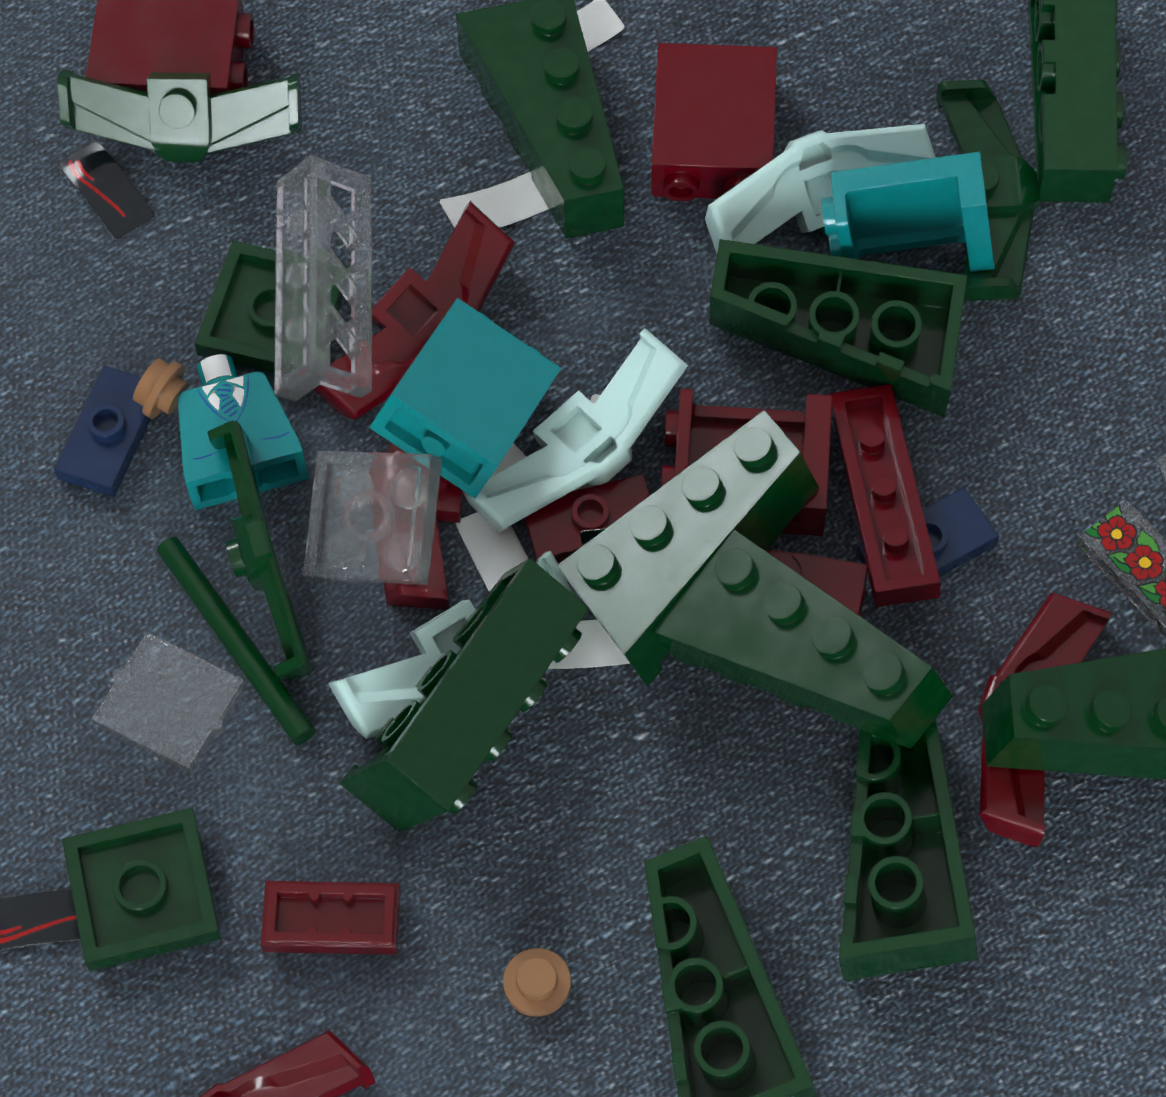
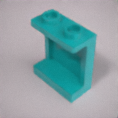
M980 151L830 172L833 197L821 198L825 233L829 235L831 255L859 259L863 255L966 241L970 272L995 269Z
M457 298L369 428L473 498H476L500 465L561 370V367L492 322L483 313L476 311Z

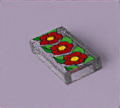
M1126 500L1079 536L1077 546L1164 636L1166 634V540Z

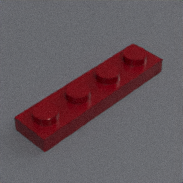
M888 384L830 393L832 395V420L863 554L867 564L875 606L883 607L940 598L941 582L892 385Z

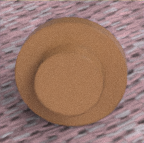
M158 358L148 367L133 394V401L143 406L142 413L154 419L162 411L170 415L178 407V395L186 391L189 383L182 380L185 366L177 361L168 364Z
M532 948L522 951L512 958L505 969L503 976L505 996L512 1007L522 1014L533 1017L549 1015L557 1011L569 996L571 989L570 971L564 960L550 950Z

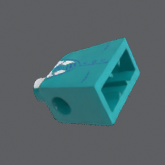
M213 355L203 359L197 365L201 386L183 391L178 395L183 475L194 511L238 499L226 448L215 449L210 443L207 434L209 430L232 420L238 421L249 436L250 441L248 445L259 493L309 479L301 443L265 374L255 371L237 376L233 359L228 355Z

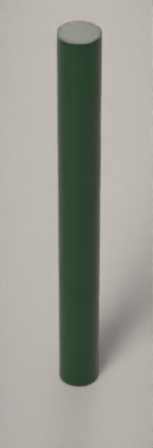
M170 537L158 546L157 553L295 745L308 741L315 734L316 729L281 680L277 678L276 673L178 537Z

